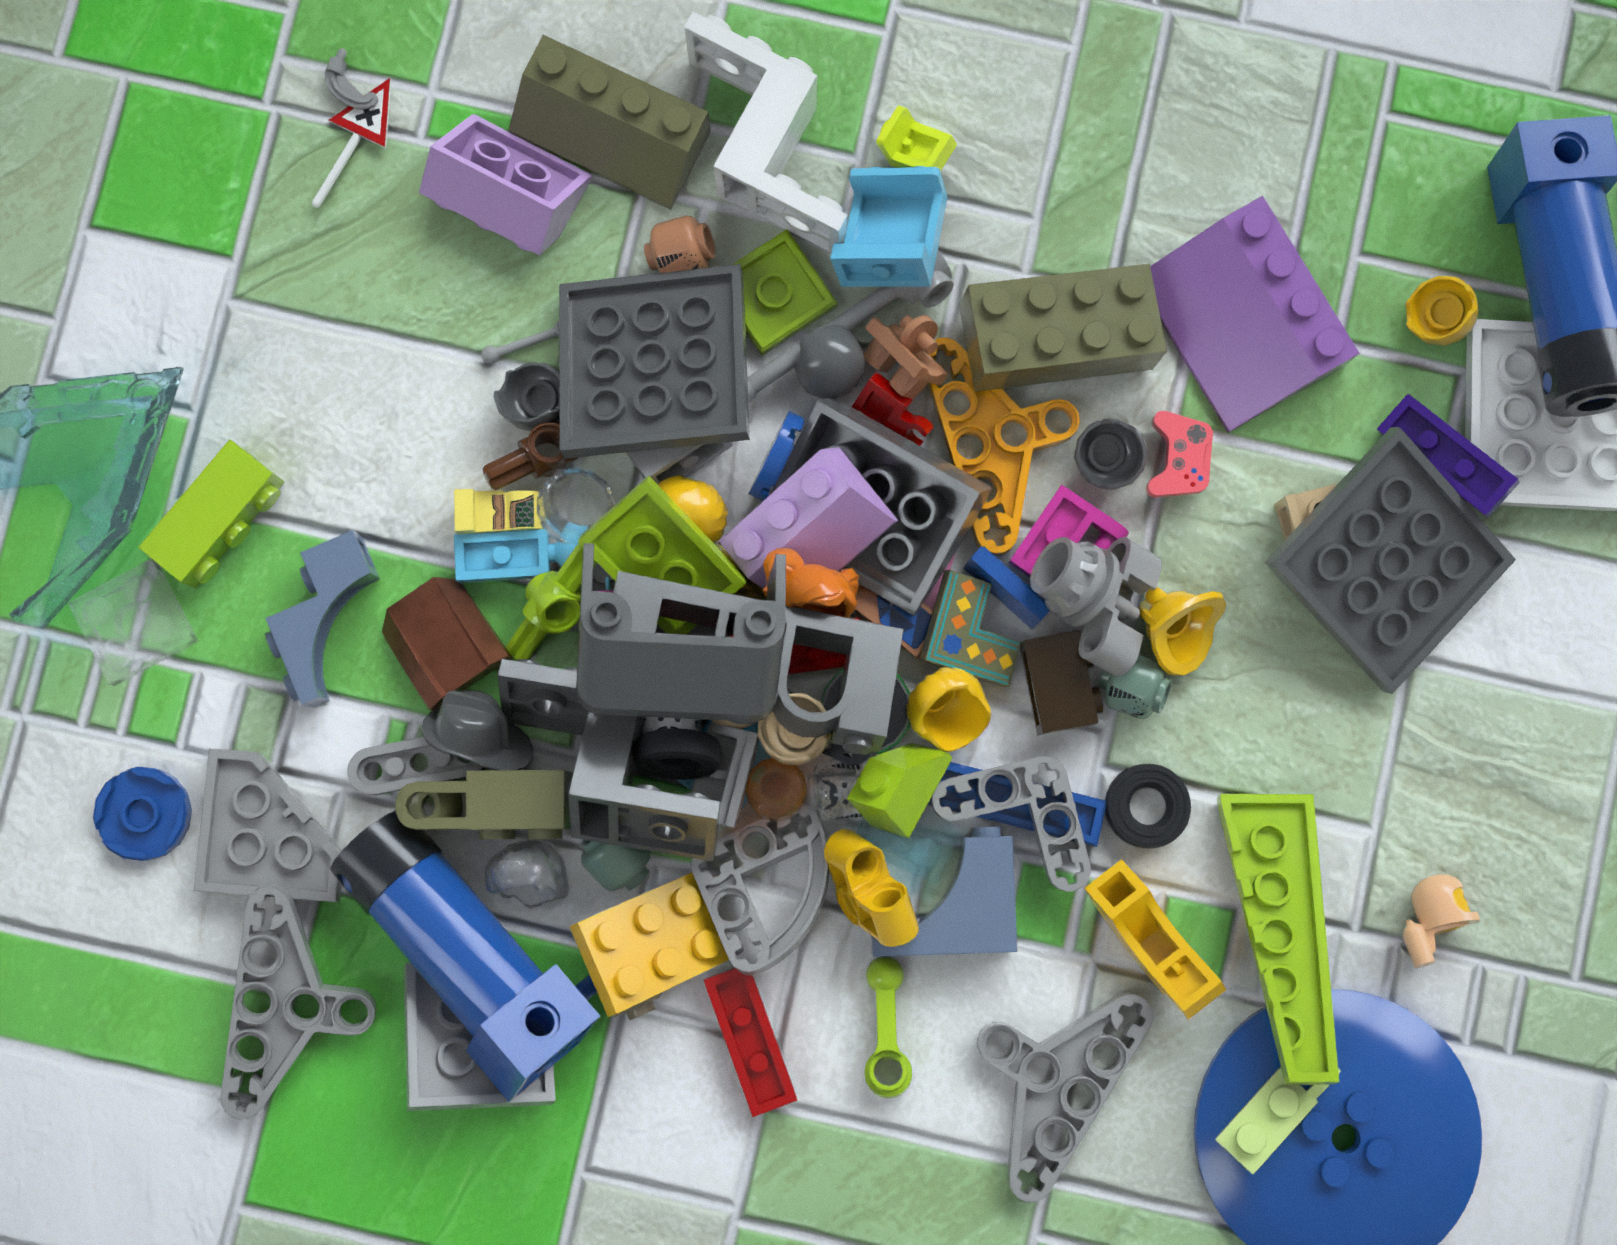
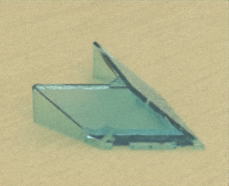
M165 368L161 372L143 374L129 372L59 380L55 384L37 386L29 384L14 385L8 387L0 394V490L56 483L73 504L48 582L9 613L15 622L44 629L132 530L184 368Z

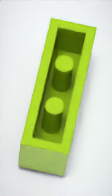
M229 439L138 548L181 583L196 588L199 583L204 584L216 574L220 567L219 559L230 547L235 548L244 541L251 529L249 524L260 511L265 512L276 503L281 494L279 488L285 481L243 447Z

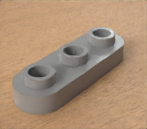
M424 737L361 749L351 758L347 768V775L351 785L357 791L368 795H380L400 791L406 784L417 781H453L466 778V771H483L485 768L472 762L464 763L460 757L438 751L427 743ZM420 754H425L428 757L429 765L424 771L419 772L414 767V759ZM378 763L382 767V775L379 779L373 781L368 776V768L371 764Z

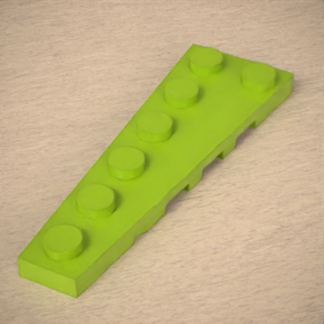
M1220 794L1217 798V807L1285 1085H1335L1339 1083L1314 794Z

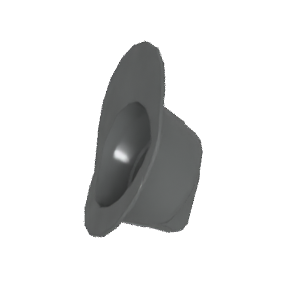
M476 690L448 691L445 694L441 707L431 711L423 720L421 732L426 742L433 748L446 754L460 757L486 769L520 770L525 768L532 760L533 746L529 737L518 726L507 723V718L497 700L484 692Z

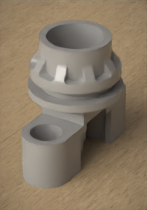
M1060 537L1048 544L1037 558L1032 569L1030 584L1034 592L1044 597L1047 609L1058 615L1064 622L1072 626L1084 624L1079 642V655L1111 675L1120 677L1125 675L1134 666L1144 637L1143 634L1125 624V618L1132 622L1136 621L1140 615L1139 609L1131 603L1133 591L1141 594L1149 589L1155 590L1161 573L1162 562L1159 557L1127 537L1117 539L1108 549L1099 548L1089 541L1075 543L1067 537Z

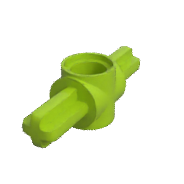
M580 544L576 545L558 572L549 571L541 573L528 583L525 590L528 602L522 609L526 618L506 645V651L516 660L530 659L548 633L557 634L565 632L578 622L580 618L579 602L581 600L580 587L582 583L584 550ZM593 559V568H594V567L596 566L597 562Z

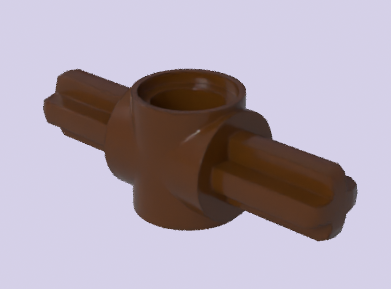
M560 421L557 423L539 424L530 432L528 437L518 441L519 449L486 464L482 470L488 485L493 490H499L530 474L535 479L553 477L560 474L567 464L577 460L579 457L564 459L561 452L554 457H544L536 450L543 443H551L560 450Z

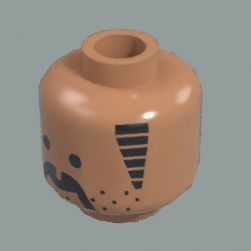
M682 216L657 223L651 230L650 243L644 245L648 266L651 270L658 269L659 273L708 268L710 260L714 259L716 254L714 240L706 223L700 224L693 216Z

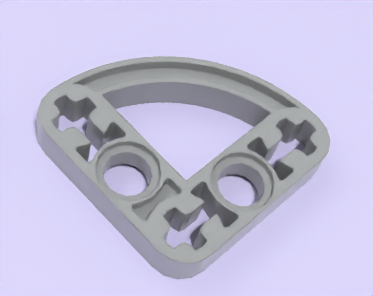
M801 804L789 806L717 838L716 859L719 861L732 856L727 847L734 844L736 854L744 864L742 867L736 869L734 861L730 860L720 866L721 874L713 877L709 871L703 873L701 869L707 866L706 860L694 858L691 860L692 873L726 954L732 965L742 974L751 976L760 974L784 960L808 935L823 907L830 874L828 864L824 858V848L827 840L818 815L807 805L801 806ZM800 816L803 822L812 821L813 824L807 827L808 835L806 837L799 838L796 832L782 837L787 846L779 849L778 841L771 831V827L777 825L780 834L793 828L792 819ZM756 834L767 837L770 847L765 856L759 859H752L745 855L744 843L749 837ZM808 850L809 870L802 899L788 923L769 941L743 878ZM736 896L744 901V913L736 921H725L719 916V905L725 898ZM752 921L755 928L745 929L754 946L762 944L763 947L762 950L757 952L758 961L754 964H750L746 958L738 960V955L744 951L741 940L737 934L733 935L730 939L727 936L728 932L740 931Z

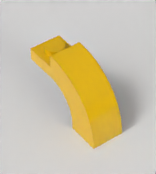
M1122 859L1084 888L1104 920L1134 960L1163 995L1166 994L1188 1020L1226 991L1219 977L1191 948L1166 917L1149 888Z

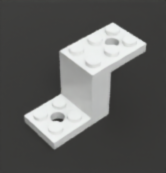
M693 11L684 26L689 63L752 95L713 166L717 197L783 231L788 229L791 235L831 255L833 243H844L848 215L842 212V206L836 201L822 195L816 199L801 191L802 187L795 180L781 174L816 111L817 75L813 73L812 68L804 61L795 57H789L787 60L772 52L771 47L763 40L754 36H748L746 39L731 31L730 26L722 19L713 15H707L705 18Z

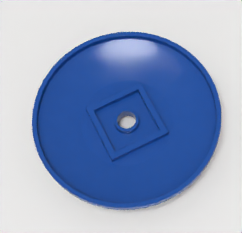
M1331 989L1338 1069L1341 1070L1339 1073V1083L1329 1085L1316 1098L1318 1103L1260 1168L1254 1174H1251L1215 1140L1218 1134L1275 1071L1281 1067L1266 1006L1245 1019L1226 1038L1212 1058L1201 1083L1194 1115V1144L1198 1168L1205 1189L1225 1223L1247 1245H1438L1455 1226L1469 1202L1478 1177L1482 1155V1128L1477 1099L1470 1079L1451 1047L1423 1019L1392 1001L1354 990ZM1301 1085V1086H1302L1305 1090H1307L1311 1085ZM1350 1124L1355 1131L1354 1144L1347 1150H1337L1332 1143L1333 1131L1339 1125Z

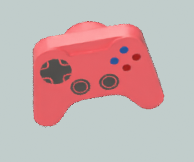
M1168 411L1157 412L1152 418V426L1166 441V459L1164 471L1147 483V494L1157 498L1201 493L1209 484L1213 440L1211 426L1205 422Z

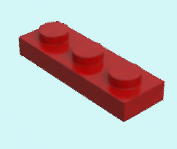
M734 967L705 978L703 980L752 1117L797 1101V1094L754 976L742 974Z

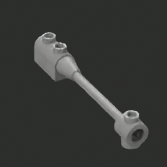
M938 250L931 287H880L824 326L837 324L851 330L898 297L912 304L920 300L924 307L927 308L936 306L945 300L953 289L954 284L951 281V270ZM799 343L747 377L748 404L756 397V393L795 368L794 364L799 362L801 354ZM732 442L626 453L644 479L650 476L658 484L662 480L676 475L688 477L728 450L733 444Z

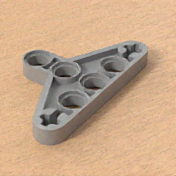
M268 883L258 887L249 897L245 909L221 1089V1105L224 1111L231 1117L239 1120L249 1119L258 1114L314 1032L359 1035L367 1031L372 1025L377 1012L376 1001L367 990L357 987L323 984L293 898L284 886L276 883ZM269 894L275 896V904L282 905L283 910L275 912L270 930L281 926V936L270 930L256 932L252 930L253 926L261 928L264 924L265 909L257 907V903L263 902ZM258 941L271 943L277 951L276 961L269 966L257 965L250 956L251 946ZM256 988L264 990L270 997V1008L263 1013H254L248 1010L244 1004V995L247 991ZM300 994L312 995L319 1003V1012L311 1018L299 1017L292 1008L293 999ZM349 999L360 1000L366 1005L368 1016L360 1023H349L341 1015V1005ZM245 1036L257 1037L264 1045V1054L256 1060L245 1059L238 1051V1041ZM234 1068L240 1070V1072L235 1073ZM263 1068V1076L255 1073V1071ZM244 1072H254L250 1078L249 1093L257 1095V1097L252 1098L248 1105H241L240 1097L232 1095V1093L238 1092L243 1083Z
M1121 993L1040 1043L1035 1042L1004 1022L989 1023L980 1031L977 1038V1048L980 1055L990 1065L1016 1081L1007 1181L1012 1192L1020 1200L1038 1202L1050 1193L1141 1044L1153 1022V1010L1149 1002L1143 997L1134 993ZM1136 1002L1139 1004L1136 1012L1142 1018L1138 1024L1129 1022L1126 1025L1122 1034L1131 1039L1125 1046L1120 1039L1111 1034L1103 1033V1030L1107 1023H1110L1112 1028L1118 1030L1124 1019L1118 1013L1122 1005L1131 1007ZM1002 1030L1010 1034L1013 1046L1006 1056L996 1058L988 1053L986 1041L992 1032ZM1102 1042L1113 1043L1118 1051L1117 1062L1108 1069L1098 1068L1092 1060L1094 1048ZM1035 1057L1048 1058L1053 1066L1051 1078L1041 1084L1031 1082L1026 1073L1028 1063ZM1077 1083L1088 1084L1093 1091L1091 1104L1083 1110L1071 1108L1067 1101L1068 1090ZM1052 1124H1060L1068 1132L1066 1145L1057 1151L1046 1149L1042 1143L1043 1131ZM1035 1146L1045 1158L1056 1162L1051 1169L1044 1162L1041 1164L1037 1171V1176L1042 1182L1038 1188L1030 1185L1026 1190H1022L1023 1182L1019 1178L1018 1173L1022 1169L1030 1172L1038 1161L1037 1158L1033 1155H1027L1031 1147Z

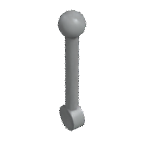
M557 321L552 329L497 348L486 346L482 350L481 357L486 363H495L499 356L557 336L559 337V321Z

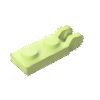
M1280 1067L1218 1134L1215 1140L1246 1170L1254 1174L1318 1103L1316 1098L1329 1085H1311L1307 1090L1301 1085H1285Z

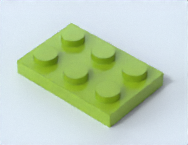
M647 476L578 539V543L583 548L584 543L594 544L593 559L615 581L618 571L729 594L736 593L746 584V577L650 476ZM659 617L658 625L667 634L686 635L698 625Z

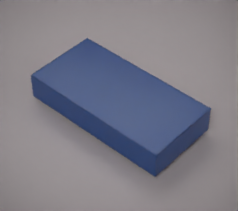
M981 546L963 567L974 578L991 583L990 593L1029 628L1033 629L1050 611L1047 609L1045 601L985 547Z

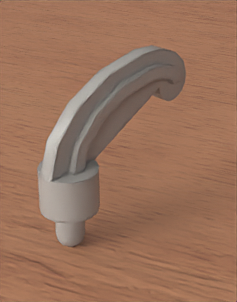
M343 48L339 49L336 57H330L325 70V82L329 91L340 102L355 109L366 110L375 107L378 103V97L375 93L369 92L363 96L343 77L348 65L344 61L347 52Z

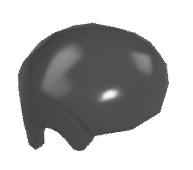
M837 324L820 326L802 338L799 343L801 353L799 362L795 363L794 367L798 374L797 378L805 392L822 399L841 398L851 393L853 388L857 387L865 370L862 348L851 330Z
M528 362L514 370L507 371L501 389L495 390L493 396L499 414L518 429L532 431L542 423H556L560 419V372L547 363Z
M1104 418L1101 421L1088 425L1078 437L1074 460L1080 475L1089 483L1102 489L1115 490L1132 484L1144 471L1148 451L1144 439L1137 428L1117 419Z

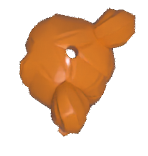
M777 548L767 554L763 563L767 582L776 554L786 555V606L849 618L854 612L857 604L855 596L859 586V575L853 568L842 569L838 572L821 565L804 564L800 555L790 548ZM767 585L762 589L764 596H767Z

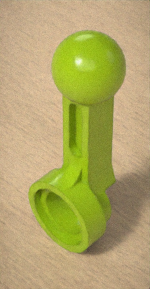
M881 956L869 964L866 972L867 982L876 992L878 1043L875 1053L866 1062L864 1074L867 1086L875 1095L891 1099L902 1095L909 1088L912 1081V1067L908 1058L899 1051L897 1045L895 991L903 983L904 971L896 959L889 956ZM886 1059L896 1061L903 1071L901 1079L896 1084L890 1086L879 1083L874 1076L877 1064Z

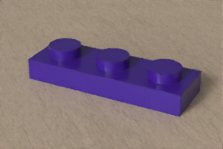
M1407 394L1377 428L1378 432L1384 435L1391 427H1400L1456 492L1486 518L1497 509L1520 483L1517 477L1410 394Z

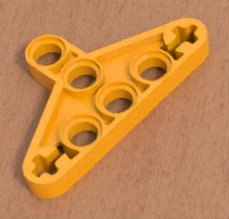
M947 337L937 338L935 341L938 343V348L929 355L934 360L938 350H943L946 356L954 355L955 359L950 364L952 380L956 379L961 373L965 382L951 381L941 388H938L933 383L928 382L927 384L952 465L977 479H988L995 486L996 495L994 499L984 503L979 513L989 512L999 504H1002L1004 513L996 512L994 519L998 529L1006 528L1008 535L1003 538L1002 546H996L994 540L986 541L984 534L990 530L987 515L980 520L976 518L971 530L978 548L982 546L988 549L994 556H1002L1009 552L1018 537L1032 452L1056 446L1070 440L1078 429L1080 423L1079 413L1073 404L1062 399L1050 400L1021 409L1003 389L974 392L967 351L953 339ZM951 392L963 393L969 400L970 407L967 412L962 415H952L946 411L943 403L946 395ZM1052 410L1065 412L1070 419L1069 430L1062 434L1051 432L1045 425L1047 413ZM1015 422L1024 427L1027 438L1023 444L1010 446L1003 441L1001 429L1007 423ZM965 435L976 436L982 443V453L974 459L964 458L957 450V441Z

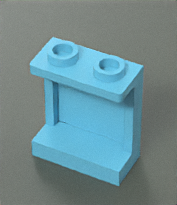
M925 166L851 169L849 180L854 196L844 243H833L830 257L841 287H931L948 197L940 169Z

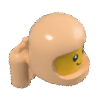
M1448 874L1428 876L1422 879L1413 889L1411 899L1418 923H1414L1411 919L1405 921L1406 927L1403 930V939L1415 969L1434 963L1433 954L1436 952L1435 935L1481 921L1477 911L1471 912L1462 889L1463 885L1456 877Z

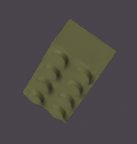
M1150 263L970 284L967 286L959 303L974 392L1153 370L1167 352Z

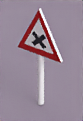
M391 78L370 91L378 97V103L375 107L360 110L348 106L328 120L330 123L353 133L313 199V207L319 208L361 138L386 149Z

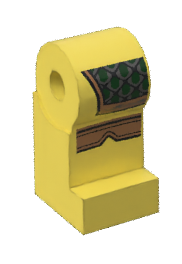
M454 489L455 532L457 534L544 529V493L523 490L504 492L503 490L474 491V489Z

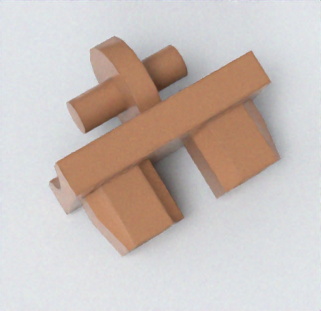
M907 315L901 319L900 325L892 324L890 326H885L878 318L872 317L865 327L874 338L863 354L864 359L877 370L887 373L897 360L901 366L889 382L890 386L901 396L914 399L928 382L941 386L949 375L929 355L938 348V343L934 340L938 327L937 323L928 315H922L915 319Z

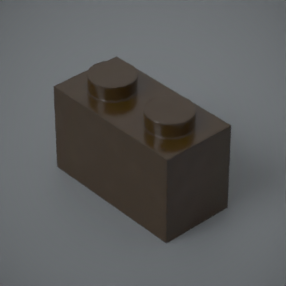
M1080 630L1024 640L1020 645L1037 736L1088 727L1099 723L1097 714L1103 713L1102 697L1098 686L1091 687L1088 668H1093L1094 664L1079 655Z

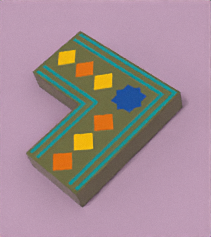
M944 570L919 660L942 668H959L971 673L977 679L1002 687H1009L1021 642L980 629L992 586L991 583L952 570Z

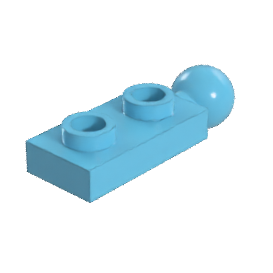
M548 529L454 534L456 581L458 583L533 579L541 573L551 571V562H557L562 567L576 545L579 544L578 539L581 535L568 533L561 536L556 543L550 544V532Z

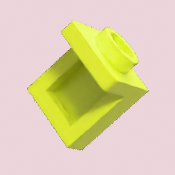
M900 105L896 107L890 119L883 124L876 140V144L891 166L896 168L915 166L937 167L940 169V172L957 146L952 135L916 122L909 110Z

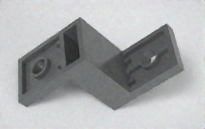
M528 659L518 661L501 660L498 671L501 709L507 718V723L582 735L569 790L571 838L714 862L718 837L720 801L711 800L700 793L679 795L662 792L659 788L646 784L632 787L635 774L633 761L635 740L641 735L642 716L600 715L587 711L577 699V668L575 667L553 668L542 666Z

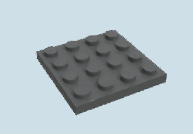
M740 264L559 284L560 452L564 459L750 440L744 275Z
M1391 427L1264 563L1383 692L1393 694L1516 559L1400 427Z

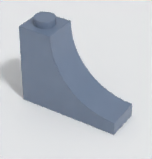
M1000 827L972 828V837H961L959 863L951 885L937 905L917 921L919 932L916 937L904 945L888 947L880 944L877 939L871 936L872 956L1017 952L1013 836H1001Z

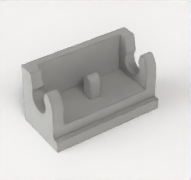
M709 723L707 733L719 740L721 762L719 769L715 773L695 779L692 793H700L711 800L720 801L719 824L737 829L751 775L750 771L752 770L759 744L758 733L717 723Z

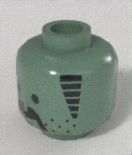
M1138 655L1134 666L1123 676L1116 677L1102 670L1098 687L1105 689V704L1107 707L1138 719H1146L1153 712L1161 713L1170 692L1172 678L1166 677V672L1158 665L1156 660Z

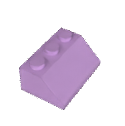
M472 114L430 146L419 193L435 201L441 208L453 210L474 221L480 228L493 231L511 240L520 249L534 252L540 256L560 237L588 187L592 175L495 124Z
M840 448L820 449L719 542L746 577L764 589L767 585L763 563L769 552L777 548H790L800 555L804 564L821 565L840 572L898 520Z

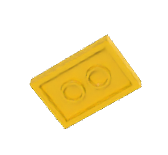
M692 872L569 926L607 1017L618 1014L729 960Z

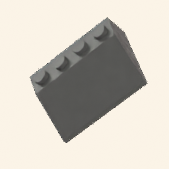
M836 398L817 400L770 495L820 449L840 448L898 520L843 569L853 568L859 575L858 583L915 616L970 531L993 487Z

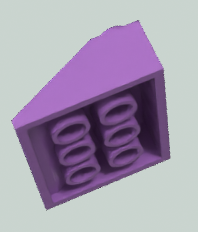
M1263 196L1222 218L1150 266L1162 326L1227 433L1345 367L1360 354Z

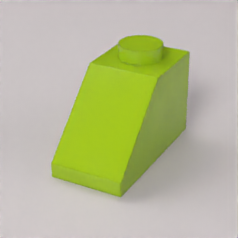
M911 742L871 757L847 799L872 827L909 838L948 768L952 756L947 752Z

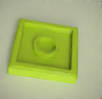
M788 229L732 264H740L743 270L746 334L761 356L838 307V302Z

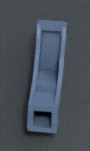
M353 530L300 552L305 566L300 568L302 579L311 594L317 592L318 596L265 618L270 628V631L265 633L268 646L277 659L282 657L288 672L287 675L283 676L285 687L293 701L300 700L301 705L314 708L330 701L323 672L324 650L330 629L336 617L349 600L366 586L380 579L363 537Z

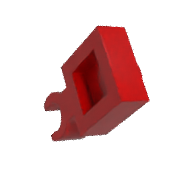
M878 372L868 380L851 406L919 446L924 441L913 433V429L926 437L934 428L927 418L913 415L907 409L913 402V399L898 394L890 386V382Z

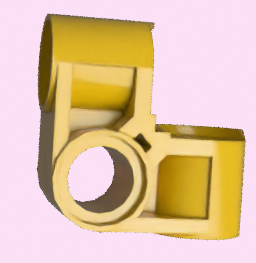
M851 829L836 831L825 844L824 858L828 864L836 889V898L843 913L854 925H859L884 946L896 947L910 942L918 934L919 926L907 888L904 884L890 876L885 856L881 849Z

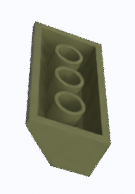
M543 34L522 74L508 131L553 155L672 210L711 132L708 111Z

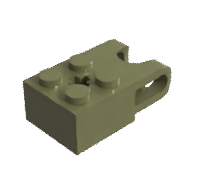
M566 770L466 771V781H417L406 784L399 791L395 802L396 815L399 821L408 828L479 830V839H515V830H528V839H563V829H571L569 790L573 772ZM431 796L435 807L433 813L427 816L424 805Z

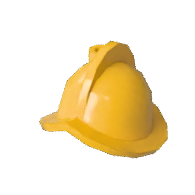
M1159 587L1155 590L1149 589L1146 592L1145 600L1139 603L1138 609L1140 616L1146 621L1145 630L1152 644V650L1158 665L1167 674L1179 677L1195 671L1206 659L1212 645L1215 624L1224 614L1227 605L1221 592L1211 591L1199 595L1184 591L1166 593Z

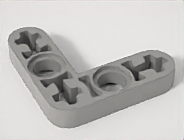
M1039 756L949 778L938 784L931 797V806L940 818L947 821L963 820L1028 804L1045 874L1049 883L1059 890L1070 892L1083 888L1088 882L1091 875L1090 862L1067 772L1058 759L1051 756ZM1039 764H1044L1047 771L1055 770L1057 779L1050 782L1052 796L1062 792L1064 803L1053 802L1038 808L1036 798H1046L1042 784L1034 785L1032 782V775L1039 773ZM993 775L1005 776L1012 785L1011 795L1004 802L992 801L985 792L986 782ZM968 780H977V795L983 804V808L974 809L975 799L960 803L959 812L956 814H952L950 807H941L939 798L946 796V787L953 786L956 793L972 790ZM1051 810H1060L1069 819L1068 831L1059 838L1049 836L1043 828L1044 817ZM1074 839L1076 849H1066L1071 863H1079L1080 872H1076L1073 876L1074 882L1068 884L1065 877H1057L1055 871L1056 868L1062 866L1060 851L1050 855L1048 845H1062Z

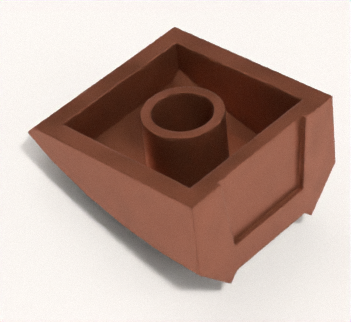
M433 577L386 610L382 633L414 687L432 711L441 707L445 694L448 691L466 690L493 670H499L502 659L514 660L506 651L505 645L463 584L458 583L456 579Z

